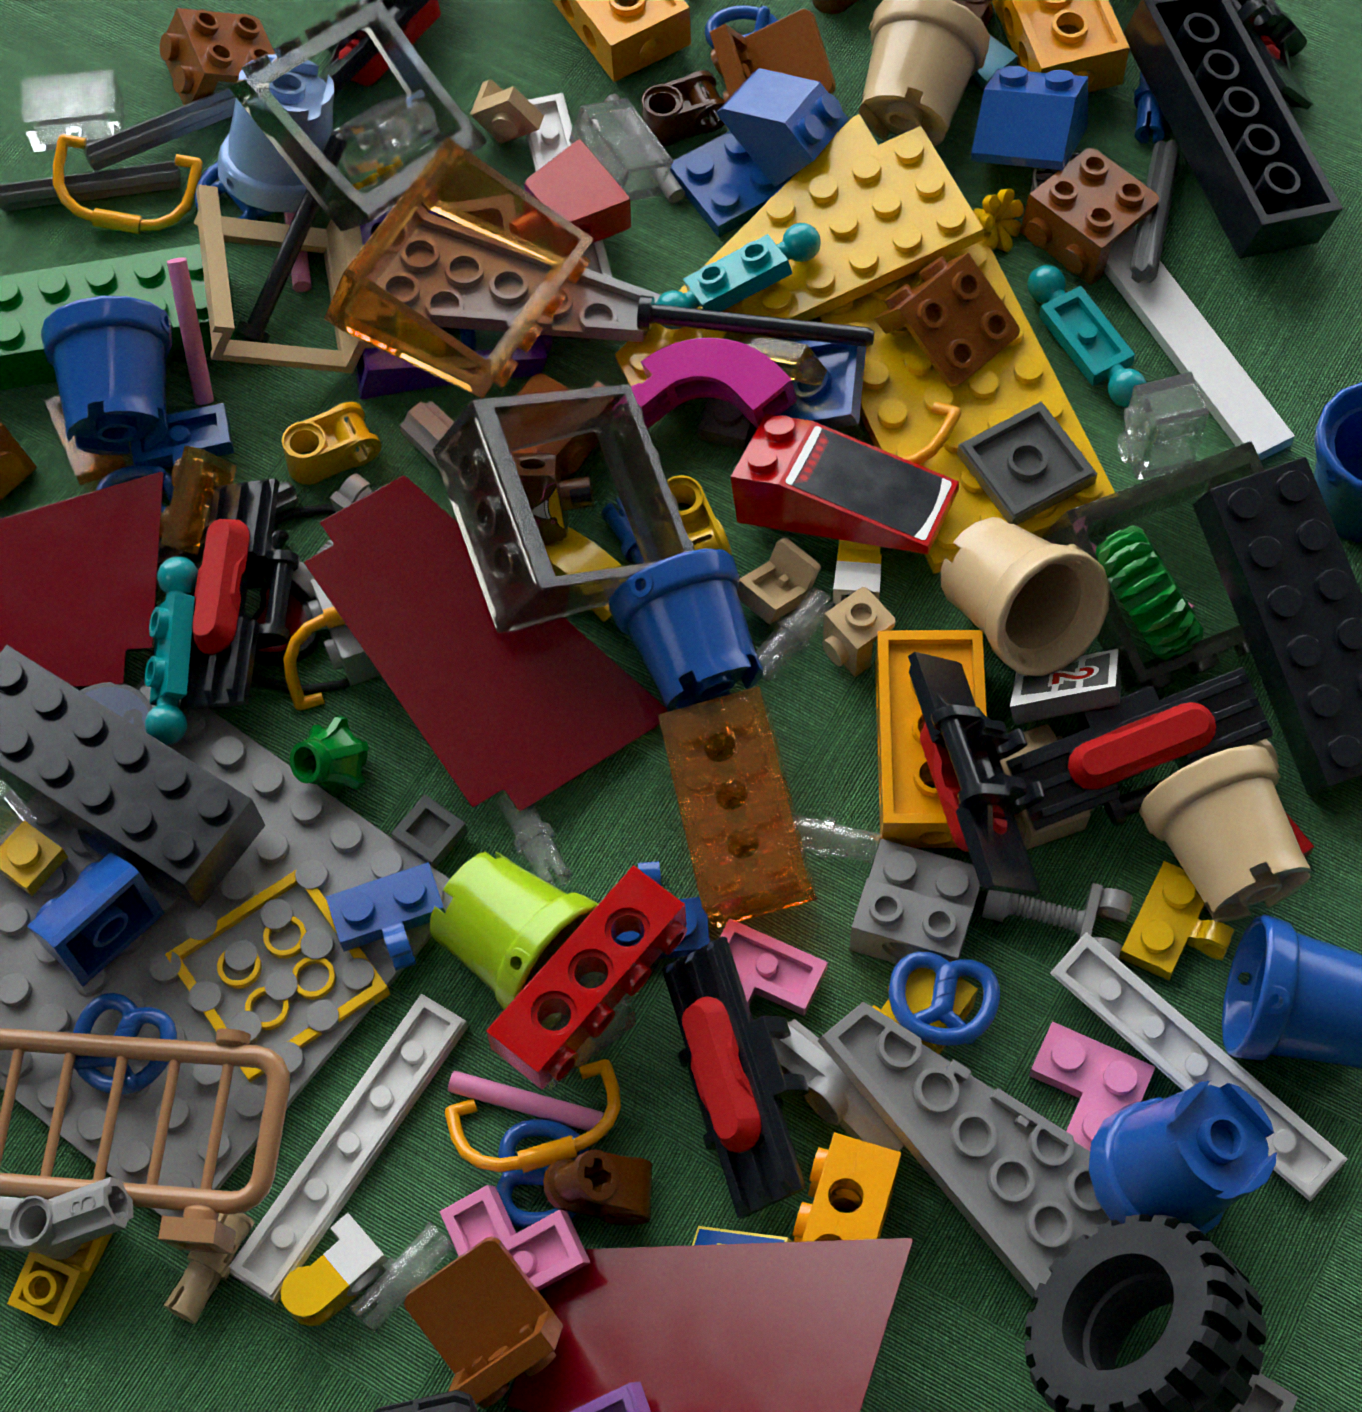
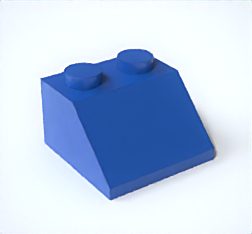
M1008 66L997 69L984 88L971 151V161L1063 170L1088 127V76H1076L1067 70H1053L1048 73L1030 72L1021 66Z
M761 68L754 71L716 112L774 187L813 162L849 119L842 111V107L836 97L828 93L821 82Z
M110 852L101 861L88 865L80 873L77 882L59 898L46 902L37 912L35 919L27 927L40 944L84 987L163 916L165 912L140 872L133 865Z

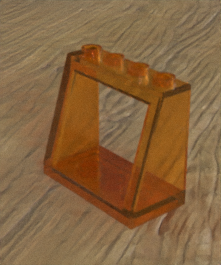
M447 137L343 272L324 319L341 331L484 399L494 383L501 388L507 383L519 364L512 359L517 350L520 348L528 353L543 330L537 324L541 316L545 314L552 318L568 295L561 290L566 281L569 280L575 285L591 262L584 254L594 238ZM431 210L552 266L549 273L487 359L376 284Z

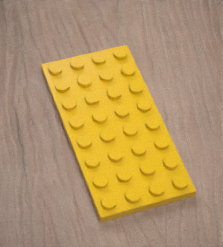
M983 241L944 259L947 262L969 253L1019 325L1020 333L1015 340L959 385L949 386L944 382L907 327L885 334L875 320L878 315L888 308L884 302L887 297L906 284H909L912 289L923 280L919 275L922 269L815 318L817 322L869 327L874 331L873 345L866 347L860 416L875 447L899 457L913 455L928 446L946 416L932 413L934 402L949 404L961 409V416L949 439L935 456L920 464V466L959 481V491L930 553L925 554L933 574L941 572L945 558L953 563L956 554L961 549L954 544L960 533L975 522L996 517L1005 520L958 457V445L1042 401L1097 472V479L1095 484L1017 526L1043 538L1061 532L1065 527L1070 529L1118 513L1120 501L991 247L984 244Z

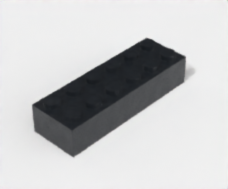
M1141 0L1123 32L1129 44V50L1238 258L1241 259L1318 243L1340 214L1343 207L1230 0Z
M1305 456L1212 488L1192 506L1306 792L1309 795L1362 775V593Z
M6 645L0 652V780L200 909L266 826L253 800L10 646Z

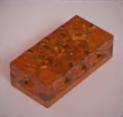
M760 686L659 714L658 717L702 908L715 928L724 926L729 918L738 922L818 900L773 719ZM730 757L726 761L721 762L723 759ZM744 803L739 808L731 810L735 805ZM757 850L752 856L741 859L747 852Z

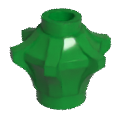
M336 716L327 728H323L319 724L313 725L309 731L308 739L297 743L292 748L290 753L292 773L300 782L319 785L333 797L339 796L342 787L345 786L360 789L366 782L363 778L361 767L367 761L368 744L367 741L363 742L351 733L348 718Z

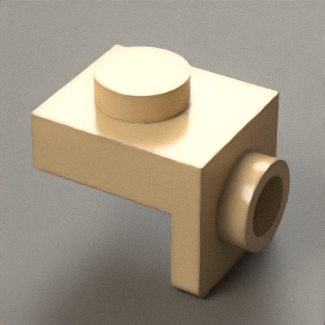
M492 79L482 83L470 114L500 144L539 130L544 117L514 86L502 90Z
M784 537L776 543L770 560L739 579L737 591L739 600L768 624H771L806 602L821 566L791 540Z
M861 587L824 613L823 649L837 666L844 665L856 677L871 666L873 642L877 640V632L892 630L895 627V617L868 588Z

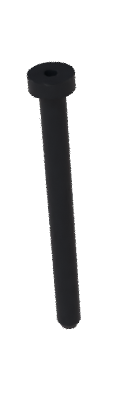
M339 132L333 133L327 141L247 323L240 321L235 330V335L245 341L267 343L270 335L265 332L267 324L347 146V137Z
M641 295L637 312V329L651 331L652 324L861 347L873 345L874 331L869 327L655 304L653 296Z

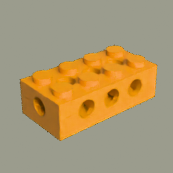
M552 0L613 82L691 45L690 7L684 0Z
M992 0L1011 48L1018 55L1017 62L1019 66L1026 68L1030 72L1048 73L1053 70H1067L1076 76H1088V92L1123 84L1130 47L1109 0Z
M983 630L878 631L875 653L880 840L884 839L913 848H958L952 838L937 790L927 786L935 784L920 742V733L926 722L909 675L911 664L908 656L913 652H919L961 663L976 707H979L987 717Z
M834 1132L829 1150L818 1147L810 1173L809 1181H811L808 1192V1196L813 1197L814 1201L813 1204L801 1203L793 1230V1236H795L793 1242L880 1239L896 1184L901 1152ZM846 1208L851 1210L852 1212L842 1213L837 1211L836 1209Z

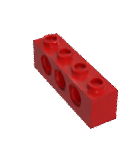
M633 865L486 1030L491 1049L541 1090L546 1087L552 1078L557 1081L561 1080L576 1063L579 1056L576 1051L590 1035L593 1038L599 1037L610 1025L615 1016L613 1008L626 994L634 996L645 985L652 972L649 967L663 952L669 955L680 945L687 933V928L685 927L687 925L685 904ZM626 931H634L643 936L638 944L630 947L621 946L615 942L617 936ZM589 972H599L607 977L606 981L596 988H585L578 983L580 978ZM554 1013H562L570 1018L569 1023L560 1030L551 1031L541 1026L543 1020Z

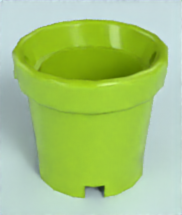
M495 851L496 859L487 852H483L463 864L447 882L443 891L453 899L445 913L434 906L430 918V932L435 941L449 950L495 993L500 1008L504 1011L599 903L575 892L565 893L516 865L499 852ZM593 972L583 975L578 983L584 987ZM557 1013L547 1016L543 1022L549 1020Z

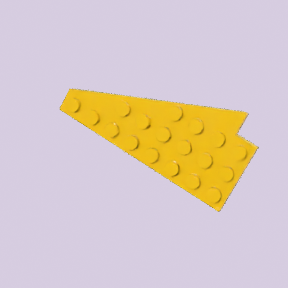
M858 114L852 117L835 134L813 162L798 171L705 265L711 264L742 248L747 243L767 234L777 245L782 242L783 235L790 226L797 223L810 224L818 231L821 239L819 252L813 259L806 262L788 260L793 274L723 310V312L810 321L912 274L941 256L946 258L985 240L984 228L921 126L878 145L862 117ZM685 285L679 290L682 293L688 292ZM652 324L651 331H648L643 342L628 341L615 354V357L629 387L638 383L642 384L647 380L641 361L654 352L674 343L696 338H722L750 345L767 341L773 337L686 327L672 330L659 324Z

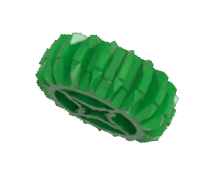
M1131 525L1122 531L1119 529L1106 537L1107 540L1096 547L1098 562L1104 567L1111 586L1153 652L1159 658L1167 661L1176 655L1181 656L1193 649V645L1203 639V627L1143 530L1135 525Z

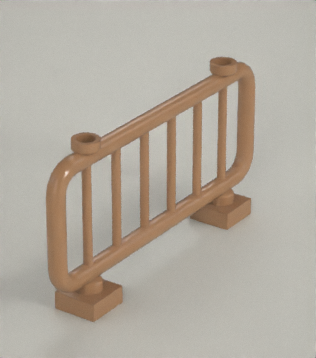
M0 1028V1050L13 1051L0 1111V1166L24 1053L36 1052L65 1055L40 1176L0 1173V1195L25 1198L37 1195L44 1199H51L105 1179L128 1059L169 1062L147 1183L123 1182L128 1195L133 1199V1206L184 1211L183 1217L162 1216L159 1240L178 1250L233 1254L236 1231L218 1221V1213H245L258 1206L270 1192L276 1173L290 1091V1073L285 1061L272 1049L258 1045H249L251 1034L229 1028L218 1029L215 1042ZM76 1055L117 1058L93 1180L52 1177ZM181 1063L222 1065L200 1189L158 1185ZM234 1066L261 1069L267 1076V1090L250 1181L245 1187L237 1191L212 1190Z

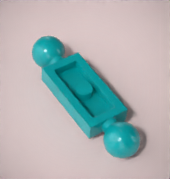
M797 223L790 226L785 231L782 242L777 245L767 234L683 278L688 292L667 291L659 296L655 304L723 311L793 274L788 260L806 262L813 259L821 246L820 235L813 226L807 223ZM662 325L663 327L672 330L682 328L677 326Z
M1042 265L1034 269L1029 275L1027 288L1034 300L1045 303L1040 306L1039 318L1092 386L1108 379V394L1111 400L1120 407L1130 408L1141 403L1147 393V382L1139 371L1129 368L1133 365L1135 353L1083 287L1079 286L1065 293V277L1057 267Z
M184 557L169 558L160 566L157 579L160 588L166 593V600L154 608L149 623L150 637L155 638L154 656L150 657L146 666L145 685L151 687L150 704L157 706L152 708L145 718V731L165 745L177 743L184 736L187 729V720L182 710L178 708V701L187 695L195 596L189 594L196 589L198 569L192 561Z

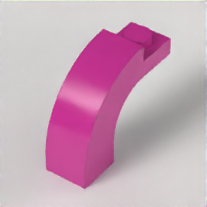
M696 338L664 347L642 360L641 364L647 380L642 384H635L626 390L620 402L615 405L623 427L636 439L672 409L692 399L709 397L724 400L739 409L758 428L765 414L779 416L793 405L797 398L792 379L771 358L761 351L729 339Z

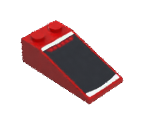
M765 414L730 476L737 523L923 554L930 553L959 491V481L817 422Z

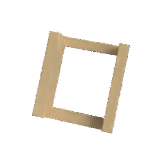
M198 184L196 189L198 213L194 224L198 226L212 343L211 360L353 373L364 349H372L377 345L374 322L357 318L355 320L336 319L335 306L364 258L357 205L338 202L327 229L310 227L300 250L324 253L338 351L230 340L234 331V319L224 241L280 248L290 225L221 216L218 187Z

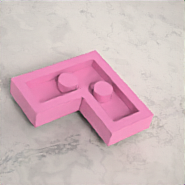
M729 918L720 937H727L748 1006L756 994L805 1016L827 971L828 962Z
M1052 1021L1029 1076L1080 1098L1066 1132L1073 1136L1076 1143L1090 1151L1091 1142L1103 1120L1127 1105L1142 1101L1155 1066Z
M486 1185L439 1211L458 1256H461L485 1238L496 1237L503 1243L538 1292L590 1264V1260L567 1211L558 1210L516 1233L496 1186Z

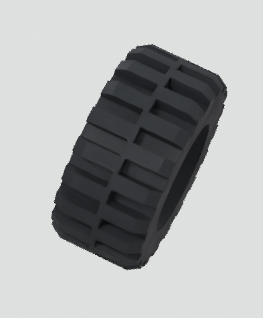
M1148 1214L1125 1216V1223L1122 1224L1117 1220H1111L1097 1226L1098 1233L1089 1237L1083 1234L1071 1244L1073 1250L1064 1259L1058 1256L1049 1267L1052 1274L1046 1284L1039 1283L1033 1296V1302L1037 1304L1035 1311L1028 1312L1025 1334L1031 1340L1025 1342L1026 1365L1031 1368L1030 1377L1036 1391L1045 1398L1046 1404L1054 1411L1231 1412L1238 1402L1244 1406L1252 1393V1387L1249 1385L1252 1375L1260 1374L1264 1359V1353L1258 1349V1345L1266 1343V1321L1260 1316L1262 1315L1263 1305L1257 1291L1249 1284V1279L1193 1225L1181 1223L1176 1217L1167 1215H1154L1153 1218ZM1174 1303L1169 1323L1158 1342L1135 1362L1115 1369L1119 1349L1133 1326L1151 1311Z

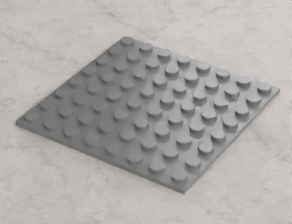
M144 678L135 689L140 691L150 702L151 687L145 685ZM180 699L178 701V708L182 710L186 717L187 729L184 736L177 743L167 746L250 797L266 826L200 909L145 873L140 872L165 914L82 987L40 944L27 925L35 919L37 912L46 902L59 898L77 882L80 873L88 865L96 862V860L90 856L84 847L76 828L30 800L0 832V846L25 820L63 848L68 858L33 896L0 873V1028L73 1033L76 1022L88 1003L102 994L118 993L131 999L138 1008L152 1007L166 1012L175 1023L177 1040L215 1042L217 1033L203 1013V1011H209L214 1008L227 1028L251 1034L249 1045H258L272 1049L284 1059L290 1073L288 1108L374 1006L375 1002L374 1000L340 1023L338 1021L339 1012L337 1008L372 986L371 982L374 978L373 967L388 988L405 969L395 971L384 938L359 946L369 961L362 958L353 959L348 951L343 952L337 934L308 895L305 888H318L326 899V896L426 862L318 785L300 782L294 776L291 767L209 708L183 710L180 707ZM430 865L446 912L449 903L453 899L443 891L449 878ZM296 870L295 877L298 882L296 886L278 898L268 901L261 909L182 960L197 982L189 992L178 975L181 967L179 956L172 952L171 962H169L165 954L190 937L195 940H203L210 937L216 930L218 919ZM292 916L302 921L307 931L301 939L302 951L291 958H277L267 950L264 944V929L268 927L272 930L270 943L274 948L278 950L291 949L299 942L301 936L300 929L290 921ZM430 923L406 931L414 957L432 937ZM225 951L226 964L224 973L232 980L247 978L254 970L258 954L262 963L259 978L251 986L243 989L228 987L223 983L217 972V962L221 954ZM305 957L311 959L325 958L334 968L336 974L335 985L326 996L320 999H306L301 997L296 991L298 984L306 991L320 990L329 979V971L326 967L320 964H311L300 972L297 980L296 976L292 973L293 968ZM265 986L267 995H263L255 1001L252 1012L245 1011V1003L249 995L254 990ZM288 999L290 1012L286 1021L276 1029L263 1030L261 1022H269L276 1019L283 1009L282 1000ZM113 1009L104 1011L95 1021L90 1034L113 1036L121 1021L122 1014ZM144 1024L137 1037L160 1039V1032L156 1026ZM308 1027L322 1033L321 1036L301 1049L297 1044L287 1042ZM0 1050V1088L5 1091L13 1051ZM25 1052L15 1100L50 1127L65 1055ZM128 1059V1064L133 1073L136 1074L150 1060ZM169 1063L153 1083L138 1092L121 1095L106 1173L124 1183H147ZM181 1063L158 1185L200 1189L222 1065ZM234 1066L212 1190H219L257 1145L267 1090V1076L265 1073L250 1083L240 1067ZM112 1067L96 1068L108 1076H114ZM73 1069L60 1136L96 1164L110 1094L99 1091L87 1084L79 1076L76 1069ZM151 1208L161 1217H183L184 1214L183 1210Z

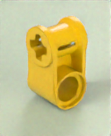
M356 402L341 403L322 414L296 422L285 430L281 441L289 475L295 481L307 485L319 483L325 478L352 467L365 465L379 454L382 444L377 435L370 433L364 423L365 413L361 405ZM345 417H348L347 423L344 420ZM308 451H311V452H312V453H310V454H305V455L302 454L303 452H308Z
M684 475L673 476L666 480L660 487L658 495L659 519L673 556L705 548L723 549L732 555L726 533L719 520L716 519L698 481ZM678 503L692 506L683 511L671 508V506Z

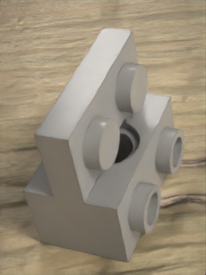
M881 839L852 924L849 950L896 964L906 955L918 951L940 955L949 962L960 960L981 886L974 865Z

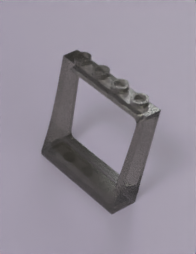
M359 0L342 7L334 12L338 22L332 25L330 19L326 18L304 30L308 38L306 41L301 42L299 36H296L273 48L277 58L270 61L268 55L265 54L241 67L245 77L228 86L341 232L374 221L487 144L485 137L442 87L381 0L363 7ZM362 28L368 33L432 133L433 139L429 144L357 190L325 157L270 92L269 85L280 76Z

